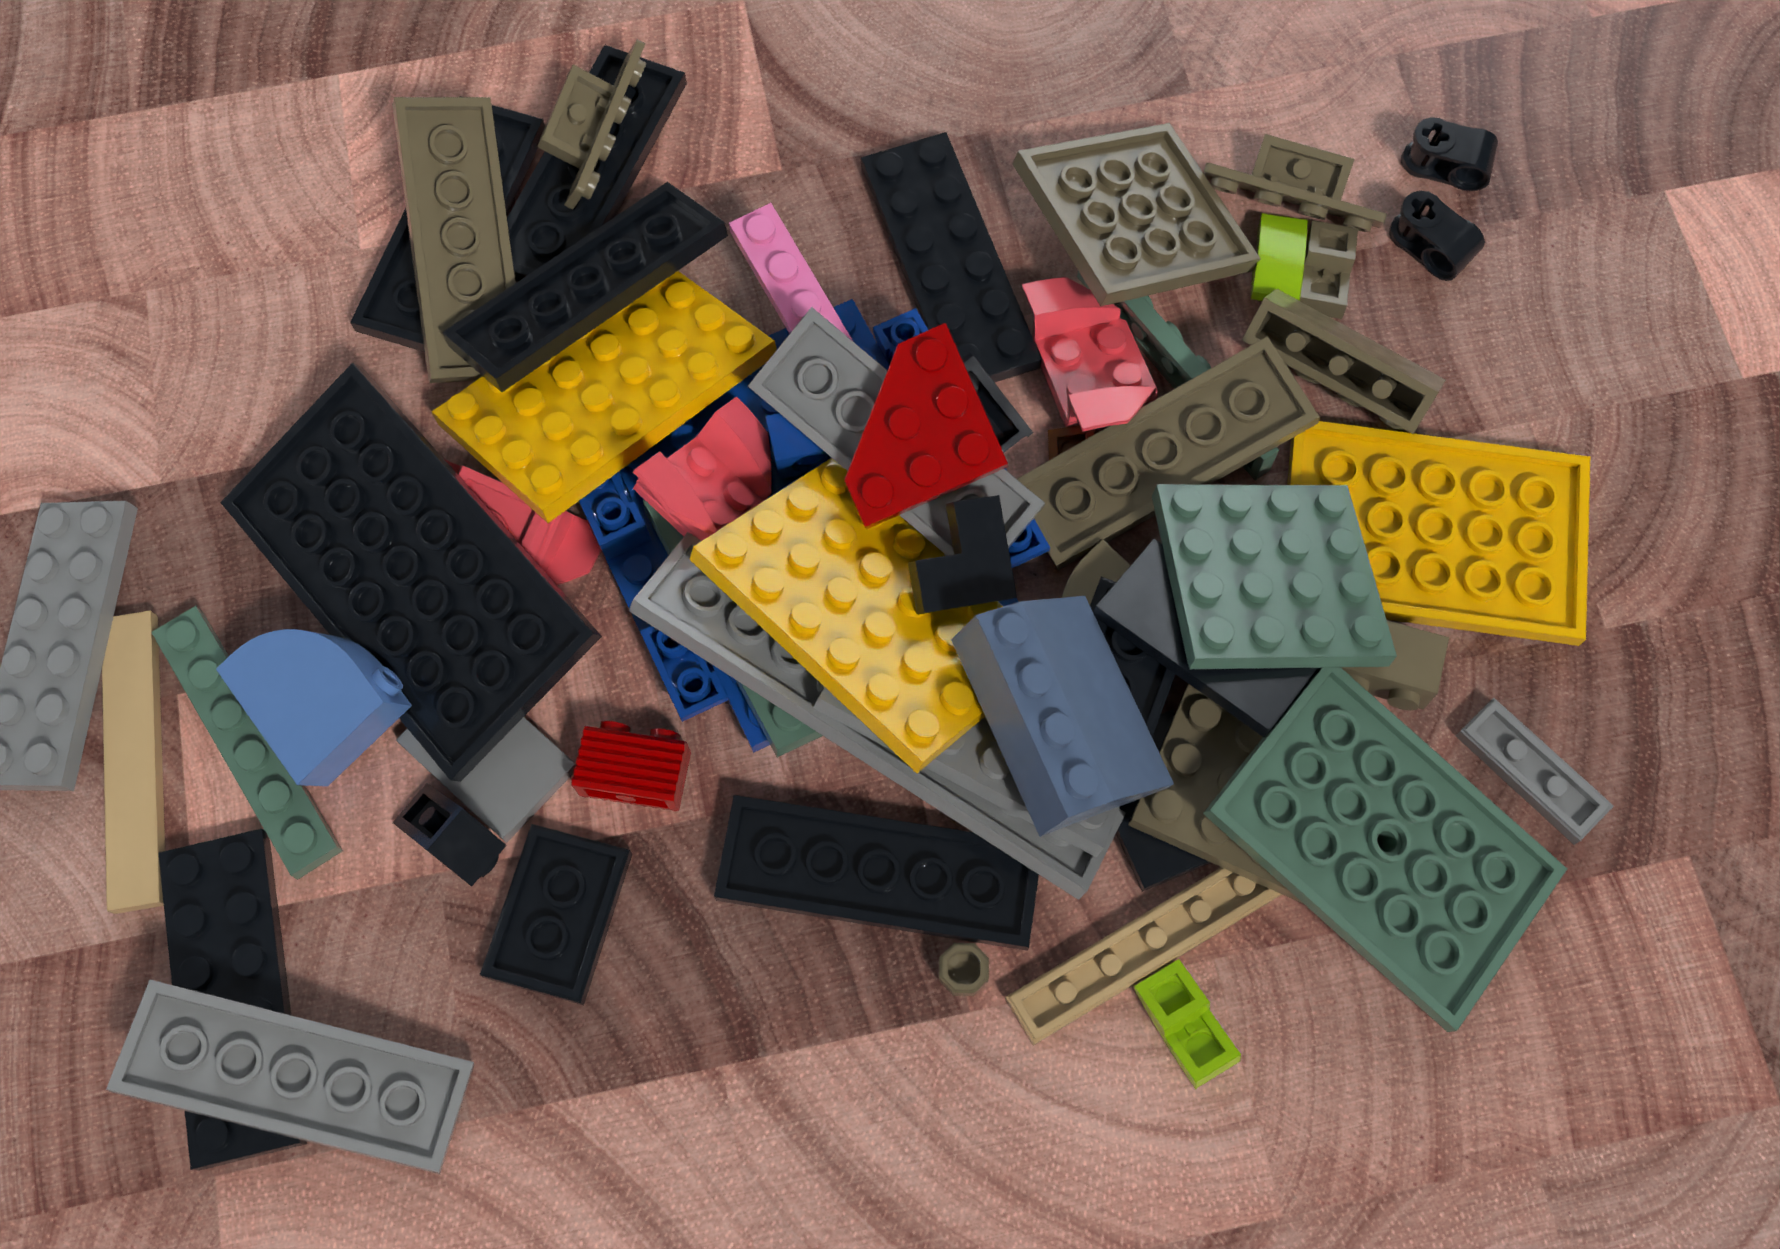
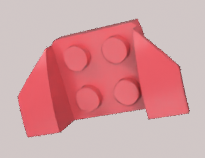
M1067 277L1022 284V289L1033 313V337L1042 359L1041 369L1065 427L1079 424L1082 432L1107 426L1128 424L1142 407L1158 399L1157 387L1128 323L1120 318V308L1114 304L1100 306L1090 289Z
M735 397L718 409L696 438L668 458L661 452H658L633 471L638 477L633 489L681 535L685 536L689 532L703 541L765 501L771 494L769 434L749 408L738 397Z
M445 460L556 585L590 573L601 552V548L587 520L565 511L550 523H547L502 482L463 465L459 466Z

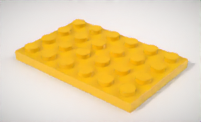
M677 271L505 391L500 392L482 376L431 412L437 424L541 518L550 523L767 363L777 348L775 340L684 274Z
M1319 421L1318 424L1291 439L1287 485H1348L1386 620L1575 646L1581 645L1586 640L1590 456Z
M830 458L693 546L689 560L913 771L919 773L985 717L951 639L975 615L1003 606L996 601L917 615L908 562L946 555L900 515L866 529L844 480L848 471L833 458Z

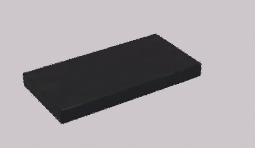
M1156 539L1151 541L1096 605L1093 612L1094 616L1264 738L1318 669H1189L1163 544Z

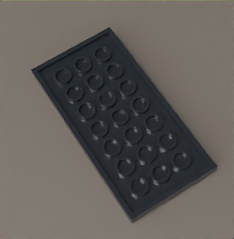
M354 363L349 365L220 502L330 635L357 643L369 651L382 666L390 669L398 676L403 684L401 691L412 705L399 719L451 781L461 782L602 637L362 367Z

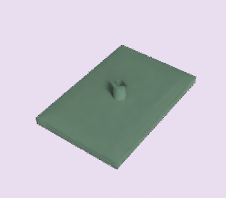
M1341 667L1318 668L1267 736L1260 740L1203 813L1447 1032H1454L1460 1028L1568 869Z

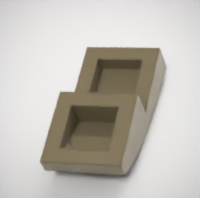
M1312 220L1299 301L1328 317L1342 319L1347 307L1350 273L1356 257L1357 228Z

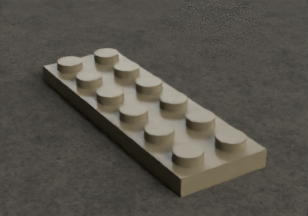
M394 97L392 105L429 383L478 380L482 375L448 346L442 332L515 284L491 97Z
M1267 336L1142 407L1128 424L1113 425L1105 428L1017 478V480L1046 503L1034 519L1050 546V551L1047 552L1057 570H1060L1087 555L1102 540L1108 543L1154 517L1156 514L1152 494L1157 484L1210 485L1318 424L1320 416Z

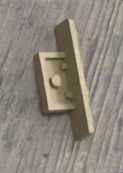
M638 39L625 57L614 86L576 65H572L537 145L538 148L579 168L564 204L571 209H574L581 197L588 200L591 198L601 175L594 171L598 159L605 162L616 139V136L609 133L613 122L618 124L622 122L631 102L630 98L624 96L628 85L635 88L646 66V62L639 59L645 43Z
M1268 134L1264 135L1252 175L1212 163H1206L1203 173L1207 179L1211 180L1210 184L1218 191L1236 194L1237 188L1254 192V200L1276 207H1280L1282 201L1300 205L1299 213L1316 219L1324 220L1327 213L1345 218L1344 226L1357 228L1358 231L1370 232L1372 226L1380 228L1387 216L1386 213L1341 201L1354 162L1353 158Z

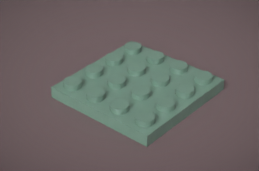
M1156 485L1152 494V500L1189 669L1389 667L1397 657L1348 485Z

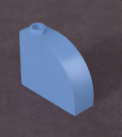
M297 629L271 631L259 635L240 646L216 668L219 675L297 785L329 786L412 706L402 693L403 684L394 672L382 666L369 651L357 643L328 634Z

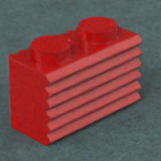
M602 721L600 728L590 726L583 728L581 746L579 747L574 776L572 778V787L579 796L661 808L663 810H680L691 750L686 741L680 740L681 735L679 733L660 728L651 729L650 736L630 733L631 727L615 721Z

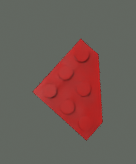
M946 323L897 345L844 479L866 529L1008 467L1006 457Z

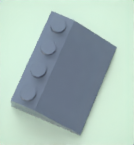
M1085 596L1020 601L975 615L951 639L1040 837L1174 785Z

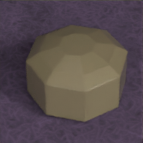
M954 943L939 957V982L953 996H974L988 983L989 958L975 943Z

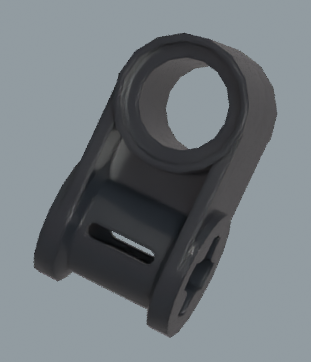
M1430 117L1418 123L1413 133V141L1405 147L1401 155V163L1404 169L1414 177L1445 183L1460 190L1478 191L1484 189L1490 183L1498 139L1492 132L1485 129L1470 128L1447 122L1441 118ZM1435 130L1436 132L1434 136L1432 137L1431 141H1429L1428 137L1431 131ZM1427 155L1429 159L1426 162V164L1422 166L1421 163Z
M1420 190L1409 194L1401 205L1400 214L1394 218L1389 228L1391 240L1397 247L1403 249L1424 265L1433 276L1444 281H1452L1485 245L1484 235L1474 223L1461 217L1436 195L1428 191ZM1429 206L1427 214L1425 216L1421 215L1425 207ZM1409 226L1411 229L1407 236H1404V231Z

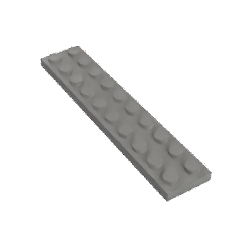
M689 532L686 533L633 599L629 609L631 613L1079 900L1088 891L1126 812L1121 809L1118 810L1106 847L1095 857L1051 833L1040 837L1035 825L925 767L919 773H916L892 750L817 711L813 707L824 686L689 560L693 546L701 542V540Z

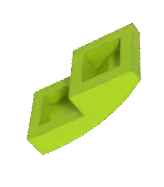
M1261 214L1256 251L1261 259L1256 263L1255 269L1252 271V300L1263 301L1275 289L1300 300L1308 220Z
M1180 959L1134 986V990L1150 1019L1195 1089L1241 1061V1053L1210 1011L1209 1000Z

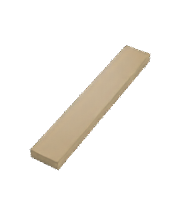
M152 611L113 617L102 665L107 911L113 914L164 906L158 854L165 851L159 645L151 633L158 628V616Z
M1221 867L1009 994L1005 1000L1034 1046L1282 894Z

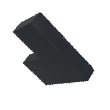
M999 495L953 501L945 504L954 555L908 562L916 614L1017 598Z

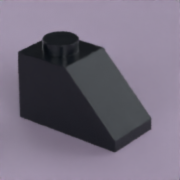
M428 783L425 784L392 822L471 887L479 878L487 875L495 867L499 854L507 846L462 807Z

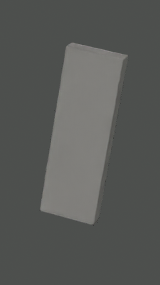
M1495 698L1490 700L1455 735L1573 845L1580 842L1614 807Z

